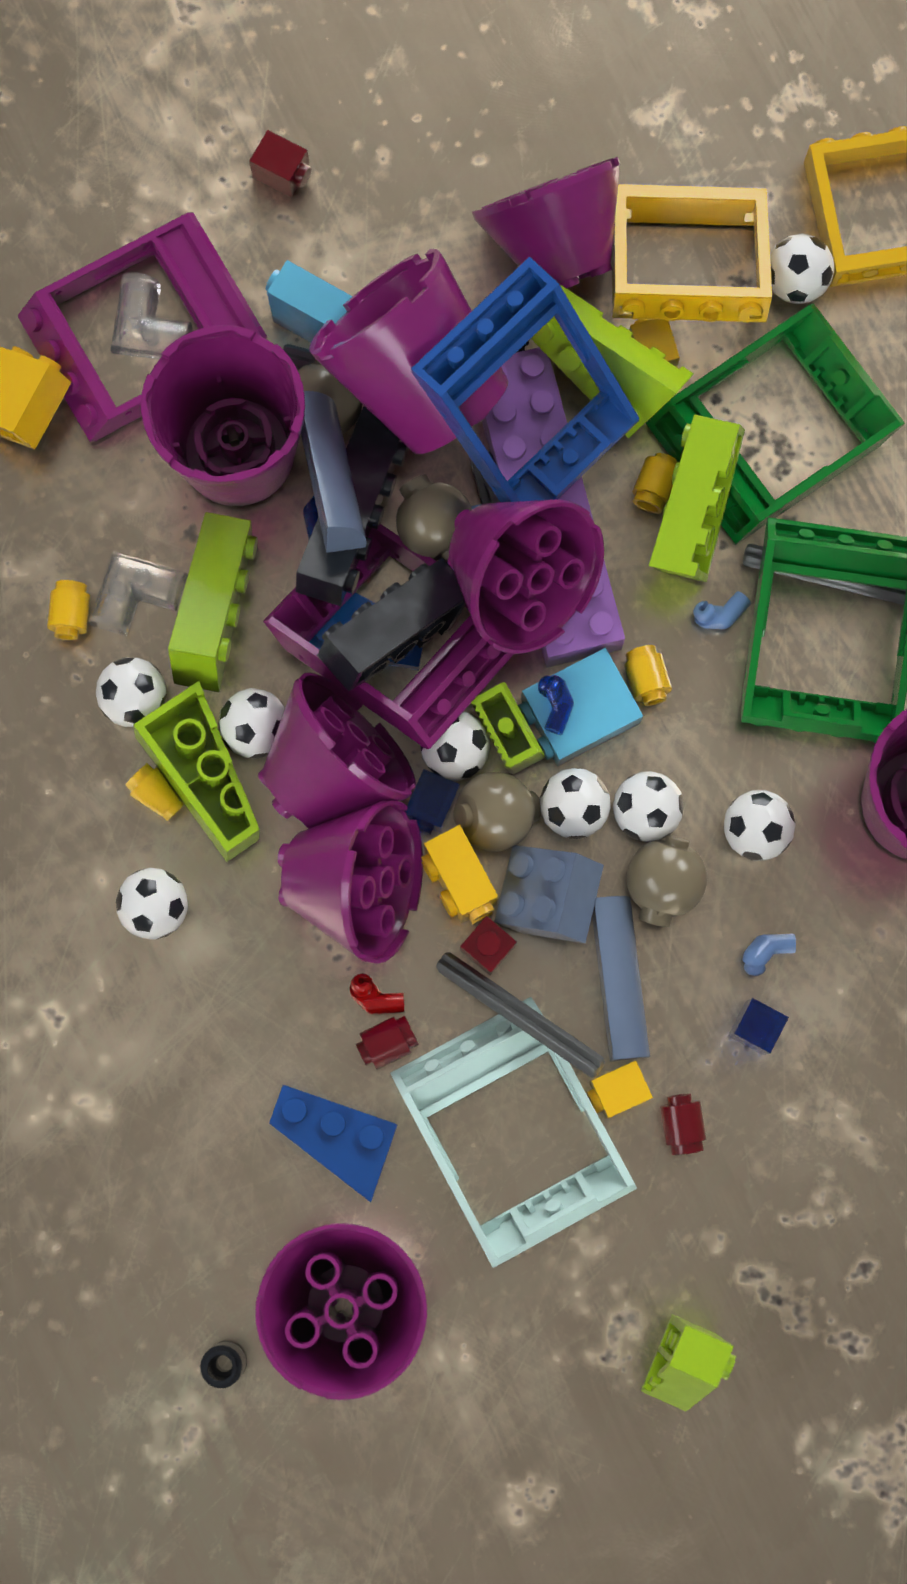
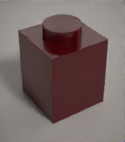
M270 130L266 131L249 160L254 179L291 198L298 187L303 188L306 185L312 171L307 149Z
M486 916L461 944L460 951L491 976L516 947L517 941Z

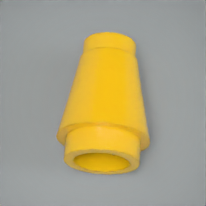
M148 763L140 768L125 784L131 791L129 794L131 797L162 816L166 821H169L184 806L158 767L153 769Z

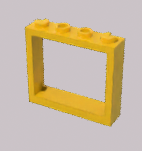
M907 126L895 127L886 133L873 135L870 132H861L848 139L835 140L833 138H824L809 146L804 166L819 238L827 245L834 260V274L830 287L907 275V246L845 256L826 165L907 153Z
M618 185L612 248V318H631L632 320L665 319L668 321L700 320L706 322H767L772 300L767 188ZM626 222L754 226L757 288L627 284Z

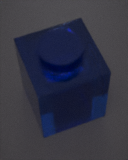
M423 769L407 805L408 809L405 811L409 819L417 821L421 833L431 835L433 830L442 833L460 792V784Z
M751 998L745 1002L728 1037L762 1055L770 1054L789 1017Z

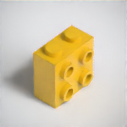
M13 346L11 350L0 347V437L36 449L72 383L59 372L61 366L57 362L43 355H40L39 359H35L30 353L17 346Z
M461 825L425 842V855L421 856V863L432 883L439 880L443 891L440 892V899L449 917L453 918L457 915L461 923L470 919L472 925H475L486 916H492L494 914L492 911L495 910L493 907L497 905L498 895Z

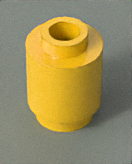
M656 453L655 456H647L632 491L635 495L633 499L634 505L650 513L659 514L662 512L667 500H669L673 486L672 475L677 463L674 457L665 453Z
M73 580L56 581L55 589L51 590L47 623V629L55 632L54 637L63 640H77L78 635L87 632L90 595L87 593V585L85 583Z
M654 645L637 647L625 654L627 662L624 664L634 700L636 702H643L644 706H653L664 702L667 699L666 695L672 691L662 654L657 653Z

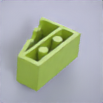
M672 1314L641 1392L683 1411H688L715 1390L721 1378L724 1380L729 1378L736 1360V1356L731 1354L734 1346L718 1334Z

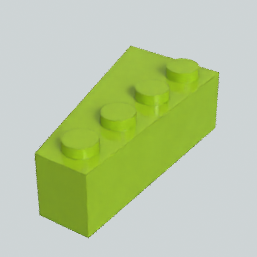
M561 285L562 290L639 417V421L625 434L629 439L684 386L694 373L683 366L680 369L664 359L666 357L664 353L655 347L647 348L632 338L633 333L622 325L619 327L614 326L602 318L603 313ZM553 317L531 340L592 400L600 391L556 318Z
M694 415L692 423L686 424L681 441V446L684 447L680 462H677L672 475L673 486L669 500H667L664 507L662 523L649 563L650 567L664 573L707 582L745 429L740 424Z
M205 512L168 646L174 684L190 687L200 681L202 689L220 693L225 665L230 655L233 628L237 627L240 616L241 593L245 594L248 586L249 570H246L248 560H254L257 551L258 537L252 536L251 520Z
M200 681L133 724L137 741L158 767L226 862L259 841L260 828L242 784L238 779L229 752L224 745Z

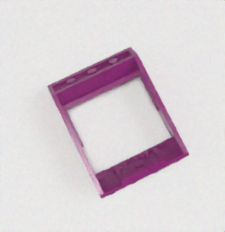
M188 212L40 289L32 295L17 315L39 355L46 356L57 362L61 366L59 372L72 382L64 398L89 442L97 441L142 417V394L118 407L115 406L57 305L155 255L198 329L218 325L239 326L254 330L257 335L267 339L266 333L193 212Z
M380 524L378 529L371 528L368 538H372V544L366 561L359 560L356 570L360 571L354 593L389 556L411 571H414L424 563L431 566L436 561L431 557L422 556L411 551L403 544L397 534ZM295 587L263 620L287 652L425 749H430L514 655L500 651L487 643L476 630L470 615L392 701L366 682L348 692L318 658L319 649L309 643L353 594L346 593L342 605L338 606L297 593Z

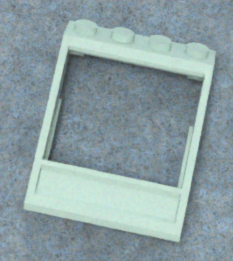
M532 997L522 1001L543 1016ZM500 1014L390 1073L493 1268L637 1189L570 1063ZM549 1052L581 1112H585L607 1156L480 1225L457 1183V1180L460 1178L427 1117Z

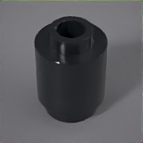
M224 1341L215 1344L202 1357L200 1371L203 1379L207 1384L215 1388L230 1387L242 1376L245 1370V1354L235 1343ZM224 1355L232 1362L231 1369L223 1370L219 1367L218 1359L220 1356Z

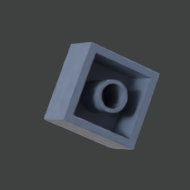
M515 845L511 850L494 922L523 934L586 943L604 865L578 853Z

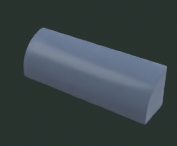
M304 391L305 416L301 437L326 553L366 547V537L336 404L332 398L323 393Z
M629 896L596 897L592 920L609 1060L611 1062L650 1057L631 898Z

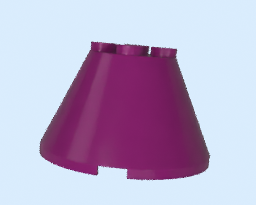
M614 157L593 164L561 179L555 178L481 207L482 209L472 211L473 218L518 266L528 257H531L560 286L569 288L579 284L580 279L604 274L612 270L610 262L612 259L620 174L619 158Z
M556 499L485 503L472 510H463L458 514L454 522L455 530L450 541L448 563L455 572L476 630L487 643L500 651L511 654L535 651L552 643L564 634L565 631L562 627L576 611L580 614L583 613L597 588L604 562V540L601 529L594 523L589 515L590 512L585 508L568 500Z
M304 673L294 682L265 765L258 773L260 781L269 788L275 797L272 800L275 810L287 819L293 815L307 828H312L382 800L401 801L408 798L412 794L411 790L416 787V779L411 765L399 745L380 722L374 727L358 711L363 706L360 702L325 677L315 673Z
M382 800L301 831L294 836L290 844H282L278 852V864L282 867L281 887L278 896L280 904L291 908L356 957L369 963H383L397 953L409 933L408 930L403 929L409 910L417 911L423 878L421 856H423L419 827L417 821L409 819L405 813L408 807L396 800Z
M349 1223L329 1224L313 1228L297 1236L286 1244L270 1262L261 1281L256 1299V1327L262 1348L269 1361L280 1375L293 1386L314 1395L326 1397L325 1399H356L373 1394L388 1386L406 1370L414 1359L426 1328V1293L420 1274L413 1261L392 1239L381 1232L361 1225ZM339 1298H345L352 1303L353 1314L347 1315L344 1310L337 1312L335 1306L338 1304Z

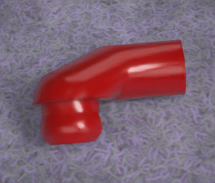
M364 973L357 974L352 978L349 989L351 996L365 1012L369 1014L405 1012L404 993L383 994L372 982V978Z

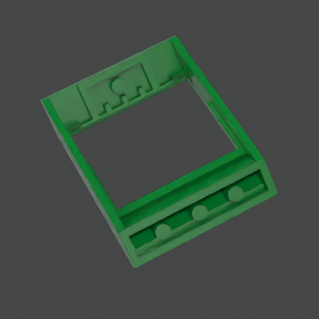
M814 303L809 304L673 396L646 422V425L666 452L674 457L677 462H680L684 447L681 446V441L686 424L692 423L694 415L713 418L699 397L784 341L859 439L860 445L831 465L824 466L776 500L739 452L721 526L735 544L740 543L765 526L768 517H778L873 452L905 424Z
M768 517L741 697V722L751 723L756 726L792 729L797 732L806 731L827 734L839 738L848 737L869 740L876 743L886 726L903 712L905 708L907 694V537ZM774 572L906 590L891 704L755 685L761 639L764 637Z

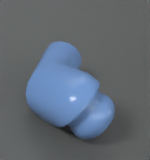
M737 591L724 606L708 605L707 601L699 602L693 611L695 622L705 629H727L751 605V601L743 593Z
M764 934L756 937L743 954L742 960L745 963L744 970L746 973L752 976H759L766 971L765 964L768 963L774 954L795 953V934Z

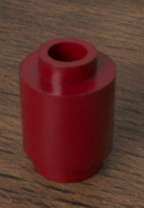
M405 1016L397 1020L391 1017L359 1033L363 1041L356 1044L365 1065L374 1063L376 1069L382 1068L410 1054V1049L419 1045Z
M690 1093L668 1096V1104L660 1106L665 1142L666 1145L670 1146L671 1154L683 1155L703 1151V1141L706 1140L700 1100H692Z

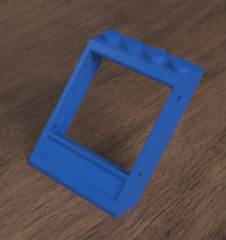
M528 257L411 368L412 374L500 502L559 499L639 421L637 413L561 286L531 257ZM555 317L600 392L507 481L458 407L549 320Z

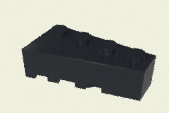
M443 558L431 566H428L426 563L420 565L411 573L408 578L409 581L403 585H400L398 582L392 584L380 596L381 600L373 605L370 602L364 603L351 616L352 620L344 625L341 622H337L323 634L322 639L324 643L317 656L348 692L382 672L390 662L388 658L397 663L405 658L416 645L421 648L430 643L433 639L432 636L437 632L443 635L450 631L464 609L466 602L454 570Z

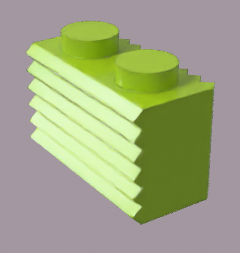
M505 682L476 696L471 704L475 708L479 719L486 728V732L489 734L509 773L516 774L545 758L540 745Z

